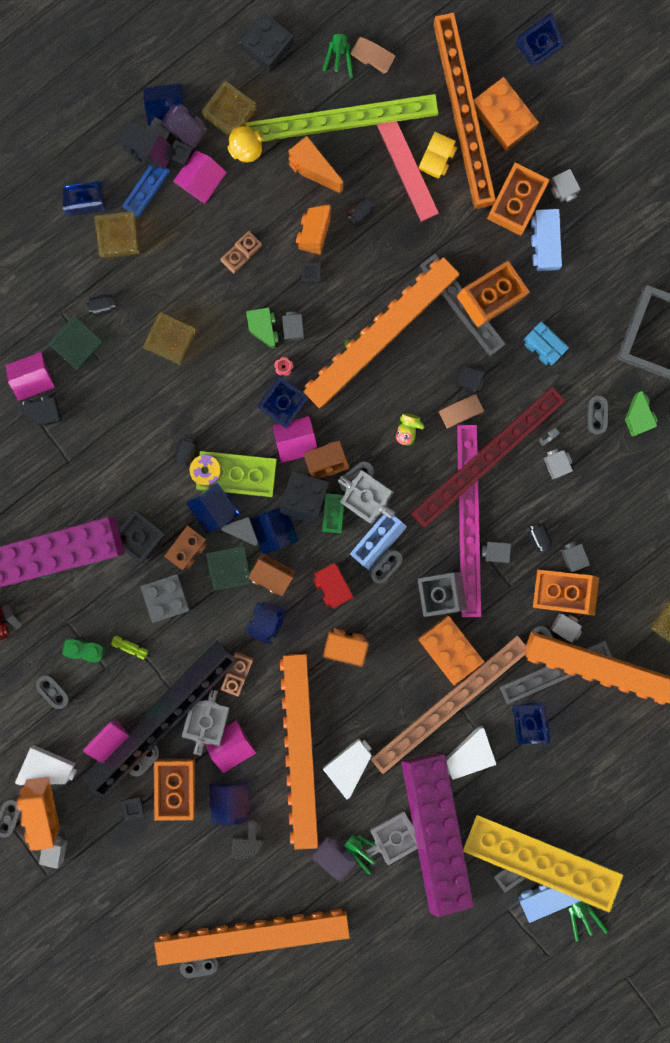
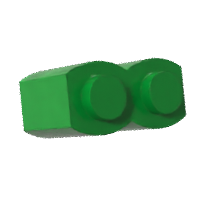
M71 638L65 640L63 655L71 659L83 658L89 662H99L105 657L106 645L97 641L86 642L80 638Z

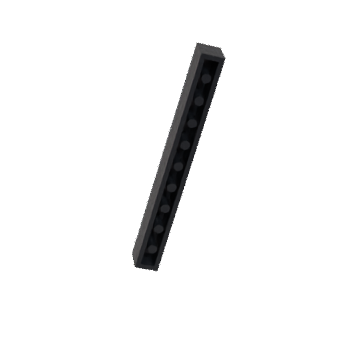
M216 640L127 731L129 737L103 764L98 761L82 777L92 793L103 799L238 662L223 644Z

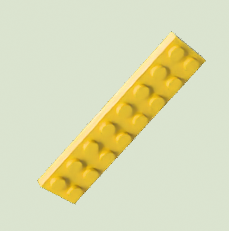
M478 815L475 818L463 849L465 853L607 912L611 910L623 877L622 874Z

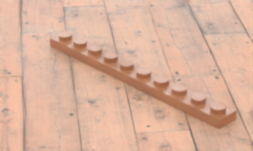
M515 636L371 757L370 760L384 774L525 655L526 645L518 636Z

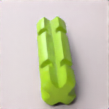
M118 636L113 638L112 646L120 647L121 650L132 655L136 654L138 658H146L148 654L147 649L139 648L138 645L122 640L123 638Z

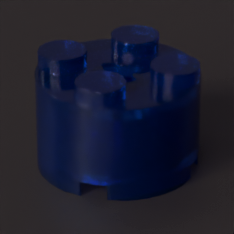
M267 601L258 602L253 612L255 617L253 621L250 620L248 622L246 631L249 632L250 637L271 645L273 642L270 640L272 637H277L284 621L281 615L282 613L286 614V610Z

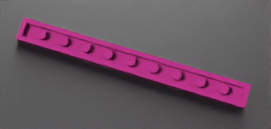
M457 425L458 470L477 454V425ZM477 480L459 496L460 572L462 573L467 610L461 611V617H481Z

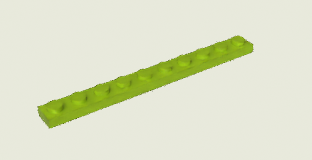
M433 94L247 122L246 127H250L254 131L259 130L264 138L263 141L437 116L438 109L436 95Z

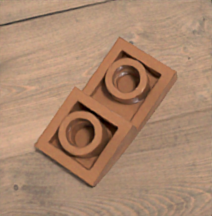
M362 37L358 38L350 53L365 65L369 63L382 73L388 71L395 58V55Z
M248 231L235 243L234 247L221 257L220 261L234 274L262 246V243Z
M475 394L440 410L439 414L448 429L482 414L484 410Z
M235 652L234 657L238 662L227 672L221 690L238 697L254 658Z

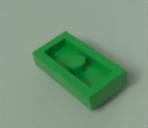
M326 493L322 532H342L344 505L340 501L344 495Z

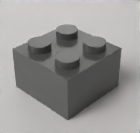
M461 572L418 578L424 617L467 610Z
M179 574L140 586L152 623L191 610Z

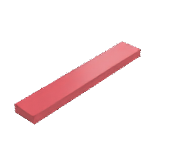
M398 123L377 124L420 222L438 215L437 208Z

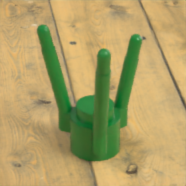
M333 35L332 42H329V50L324 62L323 71H326L333 51L336 53L335 72H338L340 54L346 51L349 77L352 79L353 70L350 44L347 43L348 37L346 35Z
M352 834L344 847L347 848L346 851L354 857L366 873L370 875L371 871L357 854L359 853L374 865L375 861L361 850L364 846L361 842L371 846H375V842L364 838L360 834L357 836Z
M579 901L570 905L571 907L568 910L571 915L576 941L579 940L575 915L577 918L582 917L589 935L593 936L590 924L586 918L587 910L604 933H608V930L588 903Z

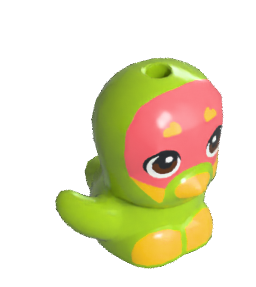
M409 413L402 414L400 417L402 424L399 425L396 432V439L400 444L411 445L416 437V428L424 429L419 416Z

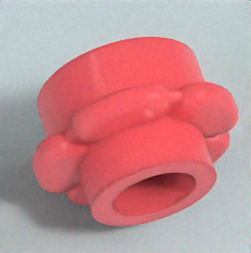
M281 357L279 360H276L274 364L276 373L284 376L289 375L291 369H293L292 361H289L287 357Z

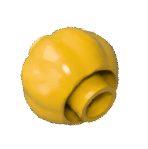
M240 126L231 132L228 150L235 160L238 158L242 162H253L261 155L264 138L259 130L254 131L250 127Z

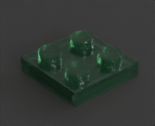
M73 316L48 344L78 370L103 342L80 320Z
M244 546L206 553L214 591L252 583L251 579L248 578L250 572Z

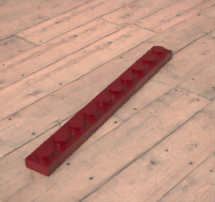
M554 387L548 389L412 511V516L425 528L562 405L565 400Z

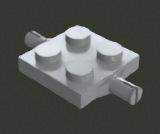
M362 470L353 481L348 480L344 476L340 477L342 480L339 479L338 483L347 488L340 503L364 520L373 524L381 513L390 519L393 517L392 515H395V512L387 507L388 500L394 492Z
M210 690L208 701H199L187 715L182 737L196 742L194 750L196 755L197 753L202 755L204 744L217 746L221 744L229 707L220 706L215 702L218 693L215 690Z
M402 811L370 829L375 840V846L366 850V853L371 857L379 852L383 855L386 863L390 865L418 849L413 824L408 820L405 812Z

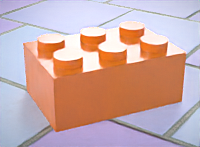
M504 77L473 100L476 114L505 151H508L534 131L539 123Z
M514 163L487 219L521 236L549 179Z
M507 261L463 288L457 295V298L479 328L521 301L530 292L510 262Z
M448 615L417 638L453 685H456L484 663L483 659Z
M334 628V631H329L324 657L362 666L368 645L367 639L362 634L353 633L351 636L347 635L345 630Z
M195 758L156 759L154 761V820H194Z
M49 777L27 779L24 787L21 788V796L17 799L18 809L22 812L21 824L26 829L25 841L29 843L30 851L54 848L60 825Z

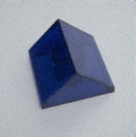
M551 13L518 37L516 45L532 67H535L564 46Z
M182 84L144 88V106L149 127L155 117L167 125L187 122Z
M96 181L64 186L63 210L68 216L106 211L102 182Z
M279 375L257 407L281 426L287 428L309 397Z
M218 482L186 501V504L206 534L221 529L239 514Z
M280 508L250 519L263 554L299 542L290 516L279 513Z
M535 702L512 706L518 744L551 743L544 703Z
M248 783L209 785L211 823L231 826L249 822Z

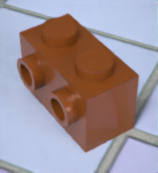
M340 440L303 453L311 477L322 479L350 469Z
M186 526L164 557L182 570H185V568L190 569L196 561L194 556L197 553L201 554L206 548L207 544L205 542L207 539L190 526Z
M261 553L248 578L254 584L268 588L271 593L283 596L294 576L295 570Z

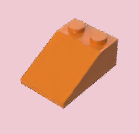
M307 136L289 150V165L294 172L298 171L302 176L339 193L343 191V181Z
M324 205L308 208L307 214L303 213L301 225H304L303 230L298 232L296 239L300 250L321 255L331 219V206Z
M537 570L533 608L595 616L599 577Z

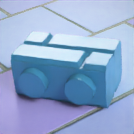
M542 321L524 339L526 342L525 346L531 352L535 350L540 355L538 358L545 365L549 363L552 366L569 348Z

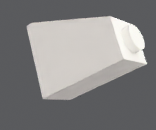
M483 726L473 731L446 757L448 774L451 775L452 780L496 765Z
M359 738L323 766L325 773L346 799H349L371 757L370 750L372 748L365 740L362 742Z
M34 745L26 756L15 784L24 785L27 779L49 777L50 784H66L69 780H73L77 770L74 767L76 763Z

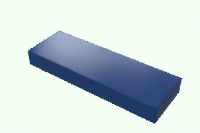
M149 166L122 205V208L139 218L170 173V170L168 168L163 170L159 167L153 169Z

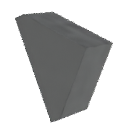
M249 517L225 525L221 529L255 546L259 543Z

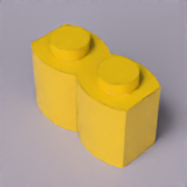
M434 132L418 169L438 179L441 174L445 176L449 167L446 162L449 157L453 158L457 149L454 146L456 141Z

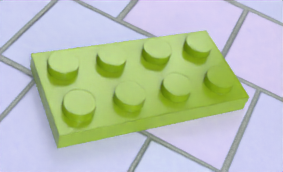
M200 451V455H209L218 461L221 473L218 480L211 485L203 486L197 484V490L273 497L277 459ZM203 467L202 473L207 474L209 471L208 467Z

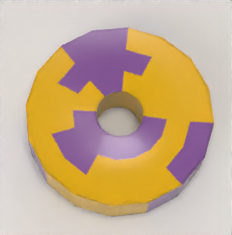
M209 455L196 457L190 465L192 479L197 484L203 486L215 483L221 473L218 461ZM203 467H208L209 471L207 474L202 473Z

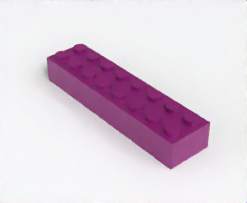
M116 517L104 518L1 546L0 588L125 555Z
M433 753L401 761L429 911L431 914L441 917L473 908L474 905L445 754Z

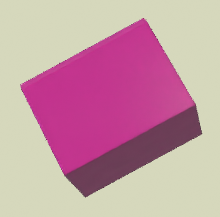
M195 150L173 182L205 204L227 172L210 156Z
M42 352L6 365L8 382L18 401L55 388Z
M309 416L272 426L282 463L303 458V453L309 452L311 449H317Z
M115 717L83 751L103 764L129 737V734Z
M237 720L225 727L220 746L205 744L212 760L223 773L256 754Z

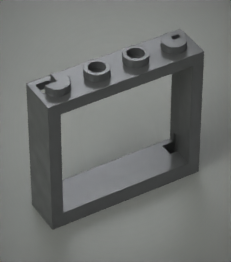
M646 285L642 289L616 359L670 379L669 369L629 354L651 295L670 302L669 293Z

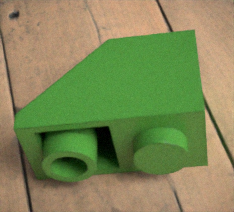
M269 308L246 311L250 333L270 348H276L275 343H279L277 331L273 332L272 324H276L274 312L270 313Z
M643 391L634 395L625 417L631 436L657 427V417L654 412L650 411L648 406L650 405L649 398L646 394H643Z

